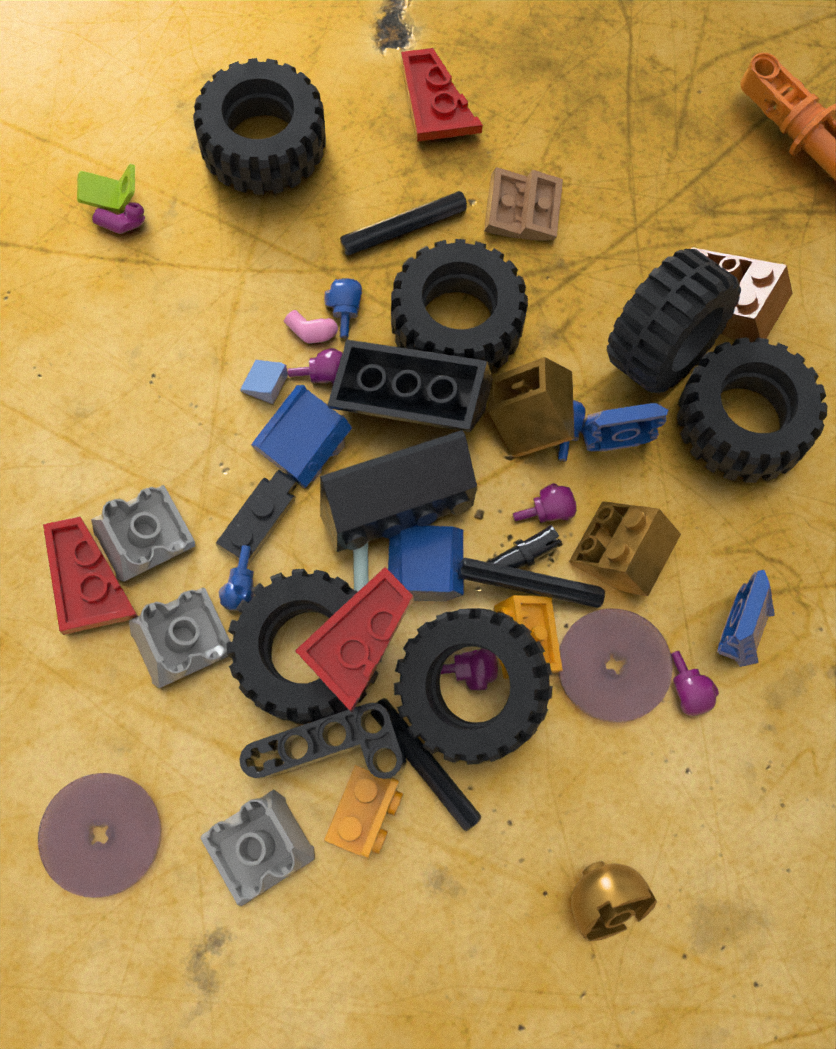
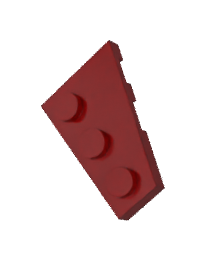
M434 48L401 52V63L417 142L482 133L483 124L470 111L468 101L463 93L459 94L452 83V76Z
M81 516L43 524L59 631L63 635L128 621L138 616Z
M384 567L295 650L351 712H353L414 597Z

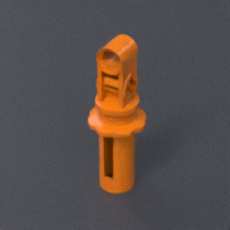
M765 52L756 54L741 79L740 86L742 91L762 109L768 118L779 126V130L784 135L788 134L794 140L789 150L792 156H795L804 149L836 181V103L828 108L823 107L819 103V97L814 93L811 94L799 79L794 77L779 63L774 55Z

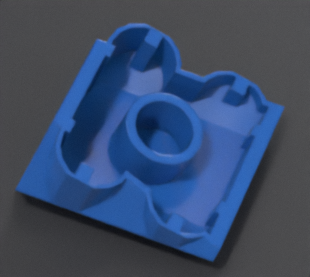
M297 385L252 442L251 446L285 474L297 480L300 486L306 488L311 481H314L321 474L322 466L329 457L338 455L344 449L345 437L352 427L344 415H340L335 410L330 409L326 403L307 390L305 385Z
M650 403L586 415L581 430L588 451L603 452L635 447L654 441L659 435L657 428L666 422L668 409L657 403Z
M416 525L404 529L398 535L389 538L388 570L413 595V601L446 602L464 595V579H461L458 575L461 560L464 558L463 529L453 526Z
M765 570L754 572L748 583H743L740 587L720 638L717 653L735 660L740 667L759 663L756 651L768 617L775 616L771 587Z

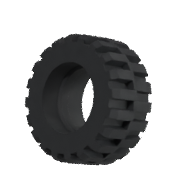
M257 58L248 59V63L239 64V61L229 64L228 70L223 71L220 69L212 76V82L208 80L200 90L201 95L196 98L194 104L195 113L193 114V120L202 159L205 160L209 171L217 175L220 182L227 186H230L232 183L235 190L244 193L247 190H253L255 195H264V191L273 190L275 194L283 192V187H295L301 183L302 176L308 178L315 171L314 165L320 163L323 157V149L326 145L324 109L319 91L316 86L311 84L310 79L304 73L299 72L297 74L296 68L286 63L283 66L278 65L277 60L266 59V62H258ZM260 115L274 116L288 123V126L283 131L265 139H249L233 132L244 120Z
M455 239V243L450 244L443 240L435 242L432 249H429L428 246L423 247L416 252V259L410 257L402 265V272L397 273L393 282V291L391 292L392 333L395 334L397 346L406 349L484 360L488 362L491 373L493 365L496 368H501L508 361V356L514 354L519 345L528 307V296L525 294L526 285L523 277L517 276V267L510 260L504 262L503 253L495 248L489 251L486 249V244L475 241V245L465 243L466 239ZM461 292L470 294L482 301L490 311L491 316L484 323L476 327L453 329L436 322L425 308L433 299L442 294Z
M697 249L679 250L673 256H668L658 268L655 267L644 283L637 287L633 297L623 307L620 317L616 319L613 325L614 330L609 335V344L607 345L610 362L648 392L660 393L667 391L669 387H674L680 379L685 378L695 365H698L701 358L715 344L718 336L722 334L728 320L732 318L735 312L734 308L740 300L741 287L738 279Z
M745 337L735 339L732 346L730 342H724L716 346L713 352H707L701 358L680 395L678 402L680 410L677 413V421L679 426H684L680 433L685 444H692L693 447L690 453L696 460L704 459L707 462L705 468L713 473L716 469L724 472L723 477L735 481L738 476H741L745 483H756L761 476L764 481H769L777 478L780 473H787L811 449L824 429L823 420L827 417L828 406L825 402H822L826 397L824 386L822 384L817 385L816 383L819 377L813 367L808 369L805 366L804 362L806 359L799 353L791 354L787 351L788 346L779 342L774 346L768 344L769 339L756 338L754 342H749V338ZM738 388L752 390L761 394L775 408L779 418V430L771 433H756L740 427L726 413L722 404L721 393Z
M293 569L292 576L285 577L281 572L271 576L272 583L266 587L259 583L251 590L255 594L249 603L245 600L241 601L237 607V610L241 613L239 620H231L228 632L233 635V641L226 643L227 655L233 660L229 668L233 678L237 679L240 683L238 688L247 698L255 703L254 705L284 721L288 720L296 724H307L308 722L349 710L320 678L309 683H295L282 677L273 665L271 653L272 644L277 632L288 620L309 612L320 613L330 618L357 593V590L354 591L346 581L338 576L334 579L327 572L315 570L313 574H308L305 569ZM376 669L371 679L369 680L365 690L367 689L370 683H375L376 678L379 674L376 671ZM364 690V692L362 693V695H361V697H360V699H359V701H358L359 703H360V702L366 697V695H367V693L365 692V690Z
M459 609L437 615L436 619L432 622H425L417 629L418 635L415 638L408 639L403 647V650L406 652L405 657L397 661L395 672L400 673V682L394 683V695L401 696L402 706L397 707L400 718H408L411 726L407 730L414 739L421 737L425 741L423 748L432 754L436 752L444 754V760L456 763L459 760L467 762V765L480 764L488 760L493 762L514 752L536 733L538 726L544 721L549 710L547 709L549 699L552 698L553 686H550L549 675L552 674L550 662L546 663L543 656L545 650L540 641L536 642L530 635L531 631L524 624L517 623L513 620V617L507 614L494 612L490 609ZM465 647H480L491 651L502 661L509 675L510 695L506 705L498 715L484 722H468L459 718L448 708L441 694L440 675L445 661L454 652Z

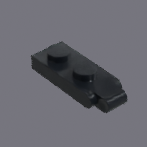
M278 470L271 480L263 478L217 540V548L239 561L242 545L250 546L249 566L294 503L296 496L292 495V492L295 490L298 481L281 470Z

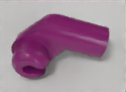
M132 202L126 205L124 213L118 215L102 208H97L92 220L96 225L122 234L143 224L145 220L143 215L144 208L139 203Z

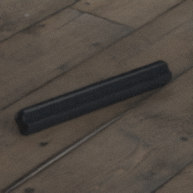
M457 191L340 237L342 249L346 255H351L465 211L467 209L466 198L463 192Z
M466 557L461 560L458 575L460 578L473 582L600 608L605 598V590L602 587Z
M386 698L377 701V704L386 707L392 713L406 759L463 830L468 831L481 820L480 813L434 756L423 748L424 744L418 737L415 739L407 730L409 728L408 724L403 718H400L399 713ZM380 711L371 712L374 719L383 727L384 717Z

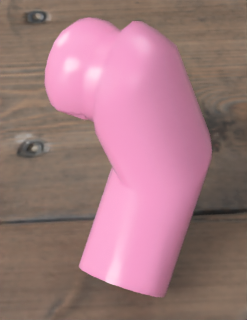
M297 310L291 311L284 320V323L308 344L328 341L338 331L337 323L333 319L321 318L307 321Z

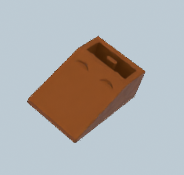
M692 247L691 249H697L734 275L740 284L739 303L735 306V312L732 318L728 320L722 335L734 340L747 337L749 342H754L756 338L766 339L793 294L787 265Z

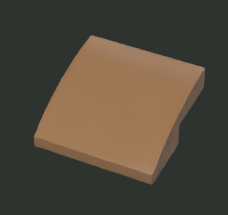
M496 167L491 174L484 231L511 238L555 240L558 230L563 179L536 170H531L528 176H524Z

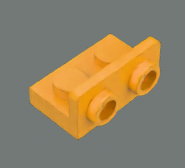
M513 595L494 605V612L504 613L513 617L514 621L524 624L531 631L530 635L536 642L540 641L545 650L543 656L546 663L550 662L552 674L563 671L552 598ZM499 659V663L502 666L503 678L509 679L507 670L502 661Z
M355 765L324 842L369 860L372 852L380 854L388 834L387 830L382 829L383 823L388 813L395 816L404 794L397 791L399 780L375 777L369 770Z

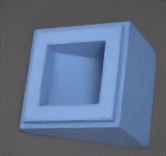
M255 360L240 389L241 392L274 404L288 376L287 365L280 362Z

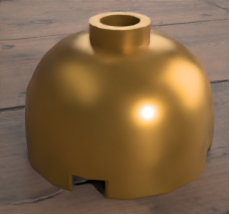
M603 861L595 862L583 870L582 874L584 877L577 882L571 896V911L583 938L585 939L587 936L589 941L606 939L627 930L626 925L623 924L634 915L638 922H640L655 908L657 903L650 887L638 871L630 866L617 863L605 865Z

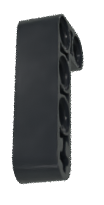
M366 703L355 707L353 712L346 710L254 741L245 746L239 758L243 772L253 778H271L360 747L370 773L375 777L382 779L396 778L404 771L407 763L394 717L386 707L377 703ZM373 711H380L384 717V725L377 733H370L365 727V719ZM340 723L346 730V737L342 744L333 746L328 740V731L333 725ZM302 736L308 743V750L302 758L296 759L291 753V743L295 738ZM385 749H391L397 759L396 766L389 772H383L377 765V757ZM278 752L281 759L274 758L265 761L263 767L255 766L254 760L260 758V753L274 754Z

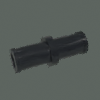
M549 525L544 530L524 541L518 539L513 542L514 546L492 559H488L486 562L517 569L524 566L530 568L535 565L534 560L557 547H561L562 541L561 539H556L559 535L554 527Z

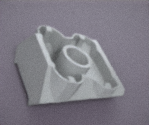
M164 485L157 488L149 487L143 489L136 498L128 502L122 499L108 501L103 506L102 514L91 519L94 536H97L116 573L117 579L123 582L195 547V541Z
M205 588L183 592L178 599L167 604L161 602L150 603L143 608L140 616L129 620L131 637L136 642L151 676L152 684L158 688L228 657L226 643L230 642Z
M275 790L270 791L261 798L248 801L241 807L239 812L225 821L218 822L209 831L201 835L204 846L239 906H243L315 859L314 846L309 843L286 804V798Z

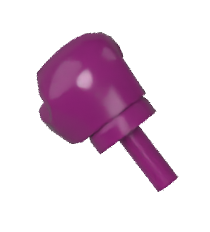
M334 348L325 349L318 353L317 357L309 359V367L288 368V376L310 375L312 384L334 383L342 352Z
M552 483L540 490V497L533 498L535 507L512 514L515 522L538 515L541 524L546 521L551 522L558 519L569 520L573 518L577 511V505L569 487L558 486L556 483Z
M481 648L479 650L463 652L462 654H455V663L444 664L441 670V674L456 673L457 682L465 681L470 690L481 691L486 690L488 683H492L497 679L498 662L494 653Z
M680 651L671 653V657L679 672L673 678V682L681 700V710L690 716H698L711 711L715 707L716 697L719 695L715 683L708 676L700 675L698 669L688 670Z

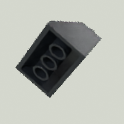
M347 339L327 406L330 409L471 432L485 413L493 379L488 362L484 360Z
M463 430L320 476V517L336 552L346 549L356 550L363 547L369 541L381 537L391 538L398 535L404 529L416 525L426 526L439 517L451 513L458 515L474 505L477 483Z

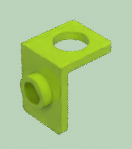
M133 164L128 165L120 180L85 171H80L77 176V201L82 204L123 213L126 205H128L135 193V165Z

